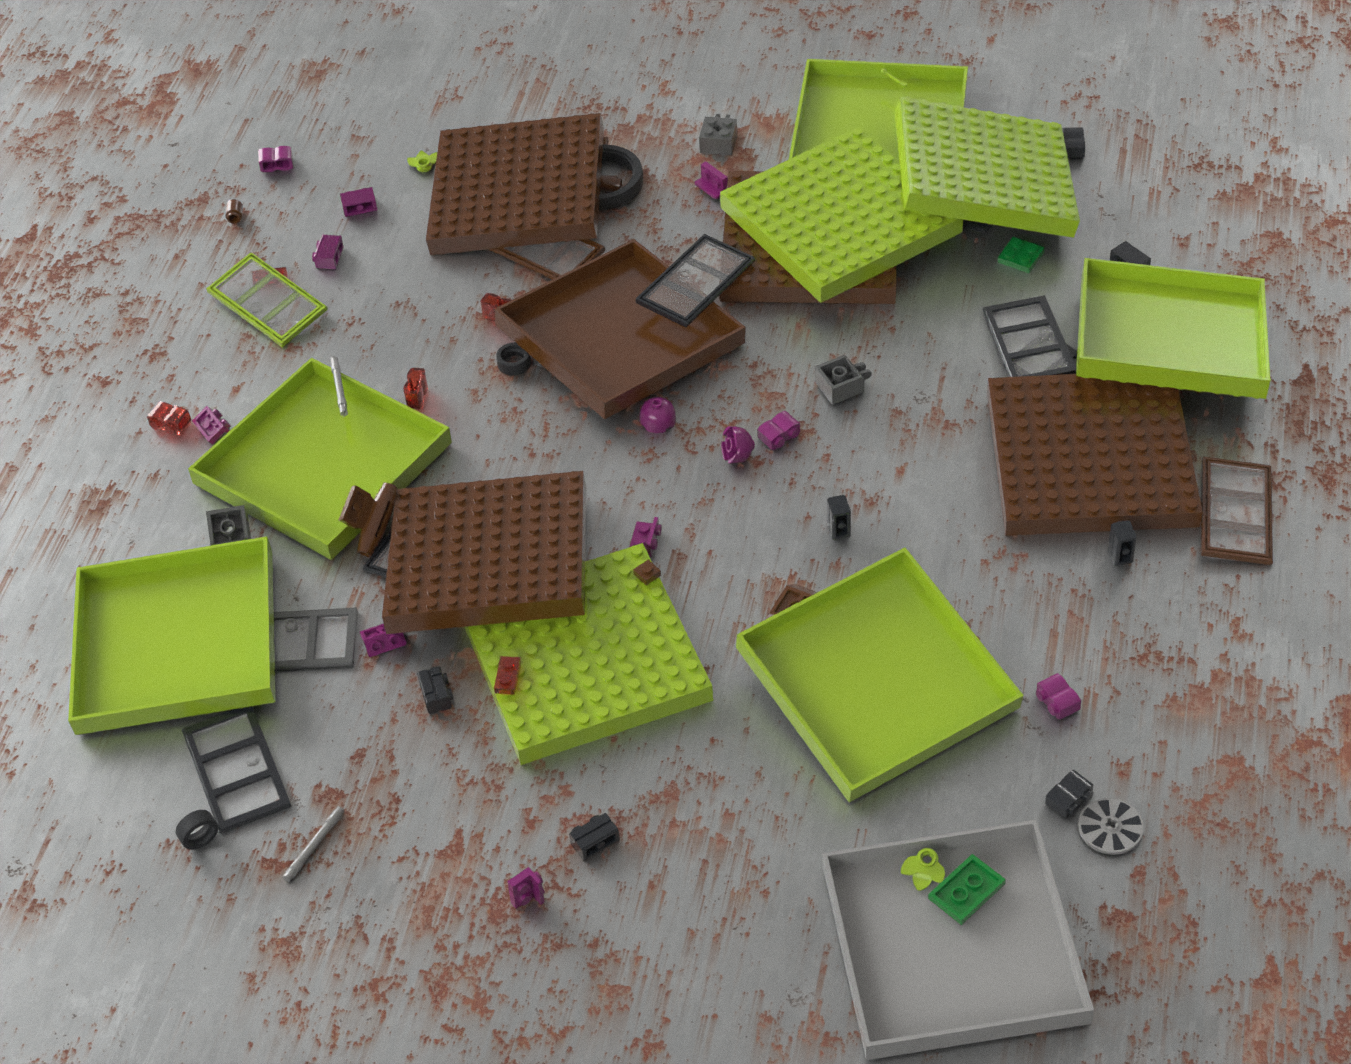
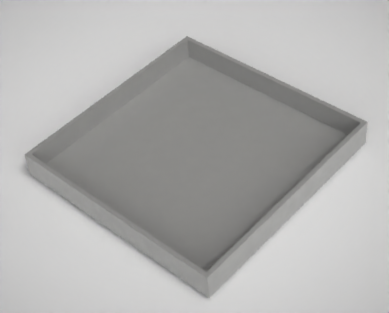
M1037 819L823 853V871L866 1060L1092 1024L1094 1008ZM924 848H931L937 853L938 862L944 867L945 879L973 854L1004 877L1006 883L965 923L960 925L928 899V894L940 883L932 880L926 889L918 891L914 886L913 876L901 874V867L908 857L917 856L918 852ZM929 856L923 859L925 863H929L932 860Z

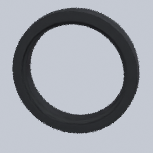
M603 144L602 160L622 163L631 170L633 175L630 181L621 189L599 196V211L617 208L628 203L636 197L642 188L643 169L641 162L633 152L623 147Z

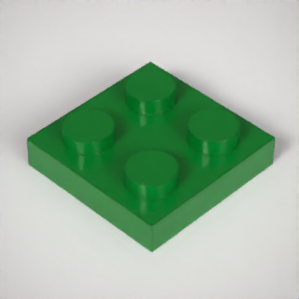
M1012 237L998 256L997 263L1030 273L1043 255L1045 247Z

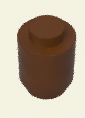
M601 176L600 191L614 192L622 186V179L617 176Z
M236 199L229 200L226 203L225 217L231 224L239 223L242 219L243 204Z

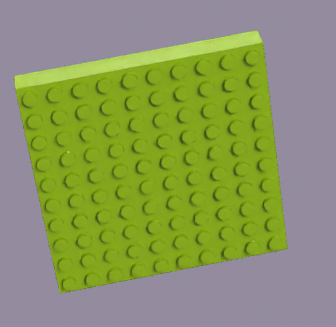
M807 59L789 159L859 126L900 161L895 111L899 97H911L917 100H928L935 103L942 102L947 105L965 107L968 66ZM884 68L900 81L907 82V87L902 88L901 84L887 75H882L881 70Z
M899 97L895 111L904 210L1074 238L1080 223V217L1061 124L1045 122L1040 119H1028L1023 116H1010L1005 113L981 111L976 108H964L959 105L952 106L942 102L935 103L911 97Z
M859 126L720 192L721 208L820 303L962 233L963 219L904 210L900 161Z
M1084 258L1081 276L1076 376L1113 380L1122 383L1130 382L1140 385L1171 387L1179 390L1187 389L1197 392L1228 394L1236 397L1245 396L1254 399H1266L1271 379L1265 279Z
M311 357L192 464L188 470L192 483L234 507L244 505L248 514L332 560L361 532V529H353L339 521L351 487L355 485L370 493L373 499L385 482L395 485L398 489L406 488L452 443L448 426L340 372L348 411L347 416H341L331 367Z
M267 536L76 568L68 722L75 735L276 702L273 553Z
M643 543L585 561V615L465 627L520 765L714 701L713 686L660 577L645 585L633 573V569L648 559L651 561Z
M906 547L740 632L736 636L737 650L849 803L1019 709L1024 696Z

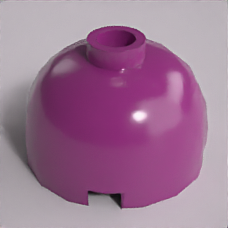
M654 397L648 399L640 409V424L648 432L663 433L670 426L673 428L676 423L675 408L666 398Z
M728 426L725 428L722 435L725 436V441H721L723 459L725 461L728 460L729 464H737L747 460L755 448V442L750 433L742 427Z

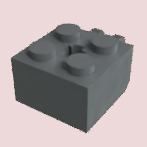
M716 114L715 117L705 116L699 135L700 153L732 155L738 134L737 119H731V116L726 114L725 118H721L720 114Z
M842 355L815 366V383L833 405L863 393L864 382L872 376V372L866 369L864 362L853 365L847 356Z
M244 505L206 511L210 545L251 539L248 512ZM228 527H232V530L230 532H227L229 529Z

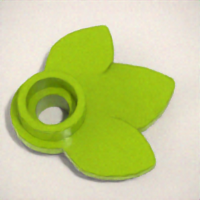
M421 150L416 157L407 158V162L410 166L416 167L420 172H428L436 163L437 152L428 155Z
M924 848L918 852L917 856H910L904 861L901 867V874L912 875L915 888L921 891L926 889L932 880L941 883L945 877V870L938 862L937 853L931 848ZM924 857H931V862L925 863L923 861Z

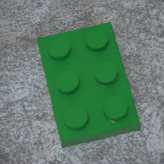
M971 854L928 894V899L962 925L1005 885L1006 879L975 855Z

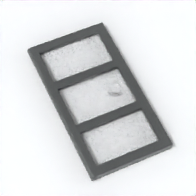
M357 607L274 612L275 670L353 666L358 615Z

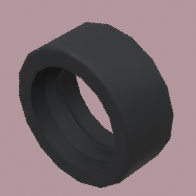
M516 342L503 345L496 353L497 366L506 375L522 374L531 365L530 354ZM514 355L523 357L518 362L509 363L504 361L507 357Z
M196 810L180 820L176 826L175 833L184 848L195 850L209 844L217 835L219 826L209 811ZM204 825L200 830L191 834L196 828Z

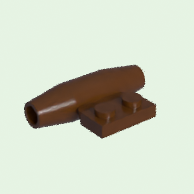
M383 483L374 499L370 493L356 485L351 487L339 521L353 529H361L357 548L358 554L371 557L382 540L394 510L398 490L395 485Z

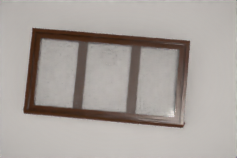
M590 239L488 250L553 280L601 256L605 252V246Z
M1203 456L1201 478V506L1203 511L1201 519V556L1272 565L1271 466Z

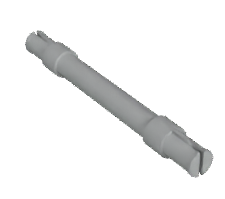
M333 356L330 359L331 370L335 381L338 408L340 409V415L344 417L348 415L347 401L344 396L338 358Z
M337 806L335 811H332L325 820L324 825L303 852L286 870L283 876L285 881L290 882L298 874L312 852L342 817L341 815L344 813L343 808Z

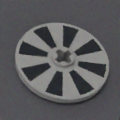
M1102 798L1089 803L1082 810L1079 816L1078 829L1084 842L1092 849L1104 854L1115 855L1126 853L1139 844L1144 832V823L1140 813L1129 803L1115 798Z

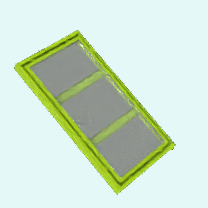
M252 252L206 288L210 295L282 348L328 310L326 305Z

